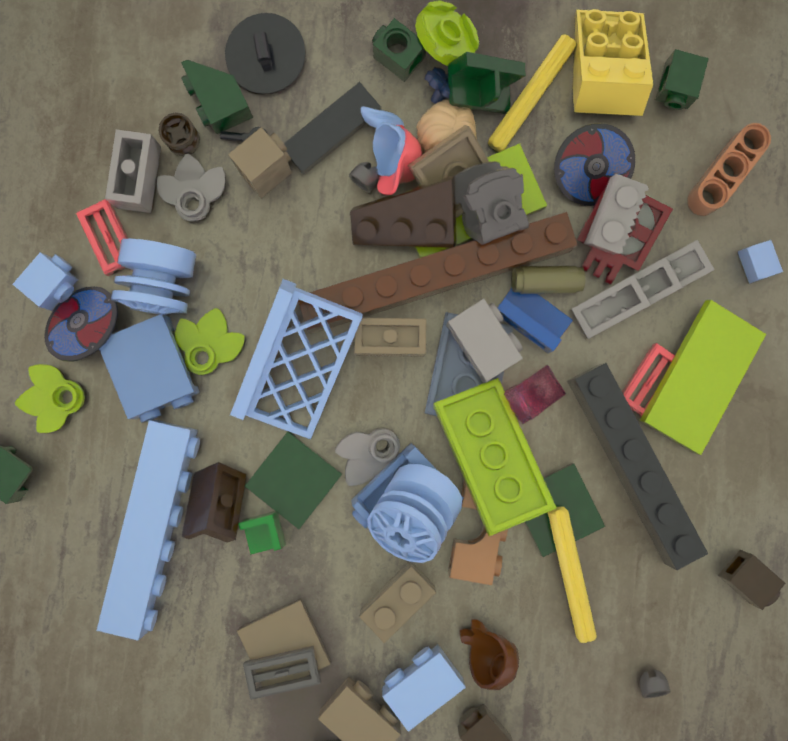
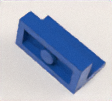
M512 288L497 307L504 322L513 326L515 330L546 353L553 352L562 340L560 337L573 321L540 295L520 294V292H513Z

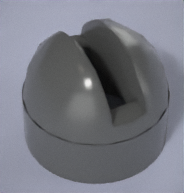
M369 162L358 164L349 174L350 179L368 193L373 190L379 180L378 169L375 166L371 168V163Z
M654 670L655 677L649 678L647 671L641 675L639 682L643 698L660 697L671 692L668 680L662 672Z

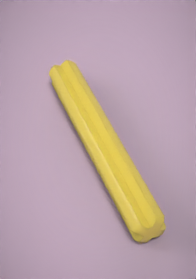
M566 34L561 35L489 138L488 145L497 152L505 150L577 45L574 39Z
M563 506L556 507L557 509L548 512L576 638L580 643L594 641L597 635L569 512Z

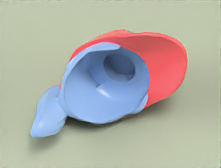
M362 106L361 115L364 121L376 128L373 139V152L379 175L377 189L383 195H393L399 184L408 183L415 179L407 165L422 156L420 143L404 127L403 121L397 115L388 111Z

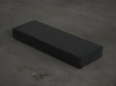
M360 81L284 143L288 149L286 152L291 157V161L303 175L366 124L361 115L362 106L381 110V106Z

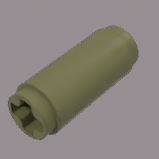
M520 266V268H513L511 278L513 292H520V294L580 292L585 287V271L583 267Z

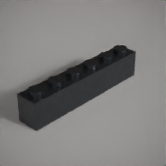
M607 363L596 365L568 380L569 386L664 564L679 570L707 555L708 552Z

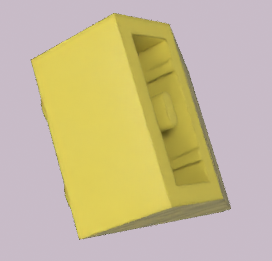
M596 9L576 10L575 41L577 45L574 49L572 87L574 112L643 116L653 87L644 13L632 11L612 12Z

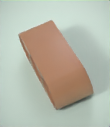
M760 123L748 124L729 140L688 195L687 203L689 209L694 214L706 216L727 203L771 143L770 132L764 125ZM744 137L753 142L754 149H750L745 145ZM723 164H727L733 169L734 177L724 172ZM703 190L712 194L713 204H709L704 200L702 196Z

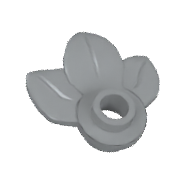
M185 154L181 159L174 176L162 175L157 177V189L160 197L165 202L174 205L177 213L184 220L190 222L202 220L208 214L210 203L222 195L226 183L225 172L222 167H215L205 172L201 164L190 154ZM190 201H199V206L196 210H188Z
M386 428L376 429L370 434L354 432L344 437L337 444L335 453L348 459L345 467L347 485L356 486L375 478L395 459L399 452L400 443L395 433ZM380 440L387 441V446L383 450L376 449V444Z

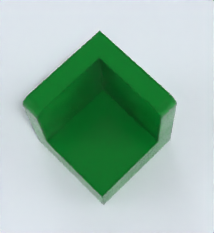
M276 511L246 518L238 523L239 529L245 530L250 555L270 549L277 551L286 545L279 514Z

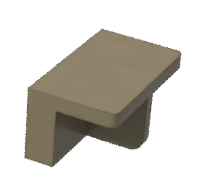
M362 318L355 333V355L425 357L426 319Z

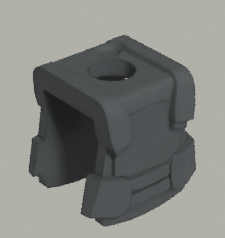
M494 161L474 165L455 175L456 204L460 203L464 212L462 213L463 226L469 237L483 245L529 227L527 215L522 208L521 194L524 193L522 174L517 173L514 168L500 166L499 162Z

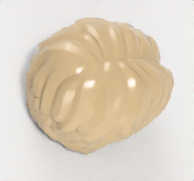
M446 99L437 102L428 109L416 126L422 155L464 125L469 126L476 137V124L471 109L452 106L449 100Z

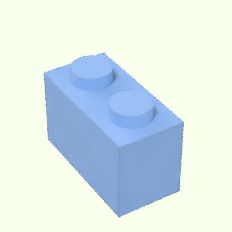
M439 645L432 649L429 646L423 648L412 658L413 664L404 671L401 668L396 669L384 680L385 685L382 687V697L408 732L466 688L463 677Z

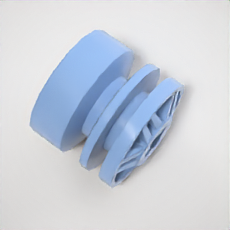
M131 238L122 239L117 263L133 270L132 276H116L114 283L129 287L130 290H113L111 300L130 307V309L159 315L187 313L188 304L172 298L173 296L190 295V290L175 284L176 278L193 277L196 254L188 249L161 242Z
M407 464L397 470L385 489L384 494H382L367 518L368 529L378 544L394 556L409 562L423 563L430 561L438 553L442 542L447 536V531L451 528L461 511L462 497L453 482L436 469L422 464Z

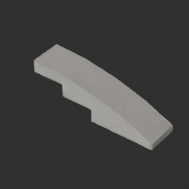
M696 240L572 308V311L589 339L715 269L699 241Z

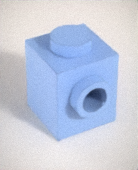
M40 252L12 285L37 306L52 311L58 303L64 302L71 296L74 291L73 285L78 279L69 272L73 267L57 254L51 258Z

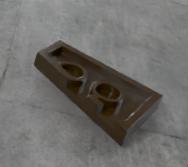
M455 175L444 178L442 181L434 184L415 187L411 191L396 196L390 195L353 207L350 211L353 245L455 247L457 243Z

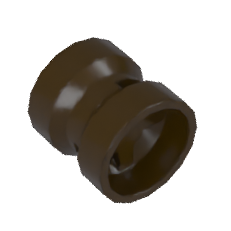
M175 112L168 114L161 120L158 129L159 136L172 153L184 157L185 154L191 155L197 150L200 144V136L187 116Z

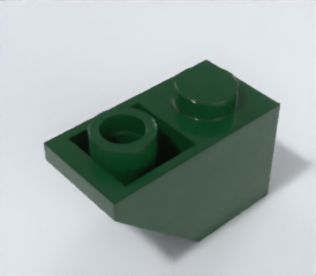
M190 60L181 62L186 72V75L182 76L181 79L190 97L195 94L197 95L201 105L196 107V111L205 127L211 124L215 133L220 134L221 131H226L253 118L234 75Z

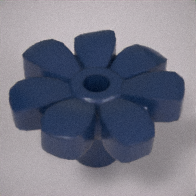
M434 67L432 71H427L424 79L430 82V86L435 89L430 100L436 104L449 98L448 73L445 74V71L438 67Z

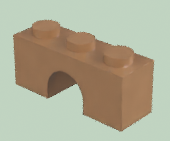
M464 480L461 493L463 497L462 507L477 510ZM483 527L482 532L474 539L463 540L454 538L448 568L449 577L492 585L494 576L499 577L501 573L502 556L498 555L500 541H506L508 529L489 537L485 527Z

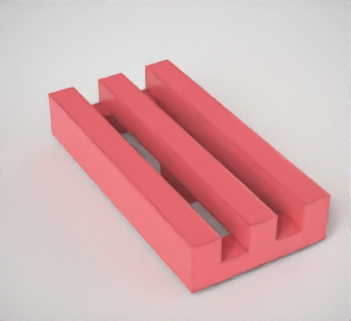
M104 199L77 212L76 215L104 274L110 276L114 274V271L118 269L123 270L125 267L117 263L119 250L100 211L105 210L120 244L122 239H128L113 205ZM92 214L115 262L111 264L89 221L88 216Z
M657 343L652 345L622 391L632 412H636L640 417H642L652 397L644 408L640 406L641 402L668 361L672 362L675 357L674 354ZM657 355H661L662 357L633 401L629 399Z

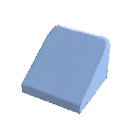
M771 240L738 251L749 284L783 272Z

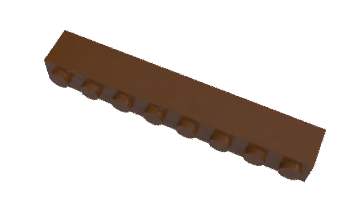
M564 212L529 223V227L524 230L513 232L483 245L475 240L310 293L362 313V318L513 271V268L529 266L570 253L578 244L568 214ZM298 300L304 322L318 317L312 304ZM321 308L323 314L330 312ZM338 315L328 319L327 323L332 328L352 320ZM321 322L307 328L310 334L324 330Z

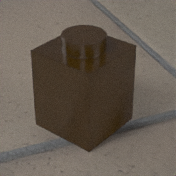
M739 550L718 575L749 604L761 610L777 601L781 588L786 584L756 556L743 550Z
M484 703L478 709L472 707L466 711L460 718V724L457 726L459 737L462 741H513L508 731Z

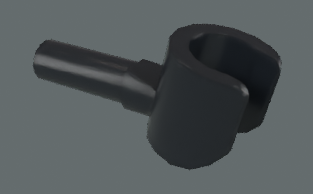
M255 127L249 133L221 131L220 139L244 142L261 127Z

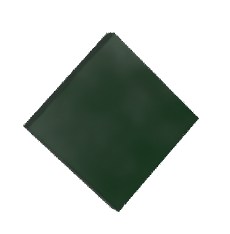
M288 431L244 487L297 529H300L343 473Z
M574 463L543 477L556 507L563 506L568 510L575 541L606 527ZM548 513L525 522L542 557L556 551Z

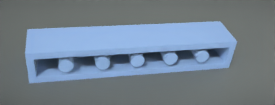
M149 420L96 631L140 640L148 631L153 630L158 615V610L153 609L156 596L160 597L166 583V576L162 575L165 561H170L175 546V541L171 540L173 528L179 526L183 514V507L179 506L182 492L186 493L191 482L192 473L187 472L190 459H195L199 450L200 438H196L197 429L159 420Z

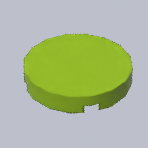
M443 1L429 2L417 16L415 24L417 36L424 49L434 59L446 66L465 52L475 53L479 47L477 30L470 18L464 13L460 16L454 11L457 7L451 3Z

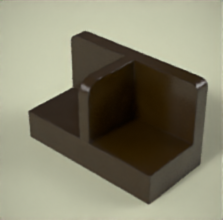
M220 462L195 472L192 479L182 537L192 539L205 534L226 543L236 540L246 474Z

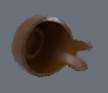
M471 619V630H460L461 642L471 645L469 652L471 675L480 688L501 690L516 678L519 668L518 649L515 644L508 641L502 635L489 631L481 621Z

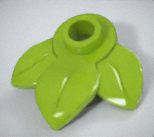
M218 308L206 313L197 324L187 319H180L175 331L176 343L185 352L184 360L187 368L198 375L210 374L218 367L219 363L233 361L241 352L245 342L244 334L228 333L226 319ZM206 352L209 359L207 363L201 365L198 363L197 357L199 353Z
M44 364L30 366L28 372L35 386L21 394L15 401V405L27 414L38 416L36 421L38 433L55 432L64 425L69 414L77 412L82 407L85 399L84 391L77 382L66 380L61 371L54 366ZM66 391H70L73 396L72 401L68 404L63 400V395Z

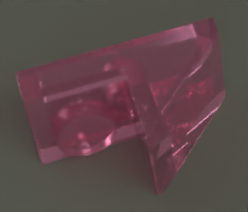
M548 365L507 389L504 393L511 409L522 424L534 419L566 394Z

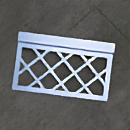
M282 279L230 415L244 420L246 415L311 440L363 314L296 288L295 283ZM298 300L312 304L318 317L300 323L294 311ZM321 308L330 312L323 314ZM338 315L352 320L348 331L333 336L327 323L328 319ZM292 319L295 326L287 329L289 322ZM321 322L328 339L310 345L303 329ZM298 332L305 348L287 354L282 343L283 337ZM344 340L339 349L337 342ZM332 345L337 356L336 360L331 364L321 367L314 351ZM279 350L282 357L275 360ZM308 354L315 370L298 376L291 360ZM285 363L292 379L275 385L270 375V370ZM331 371L328 379H326L324 373ZM319 376L324 387L323 391L308 398L301 382ZM267 381L270 388L263 390L264 385ZM296 385L303 400L285 406L279 391ZM273 394L280 408L268 413L257 409L256 405L260 398ZM318 401V403H317V405H316V407H315V410H314V408H313V406H312V403H315V402ZM306 406L311 416L308 426L293 422L289 412Z

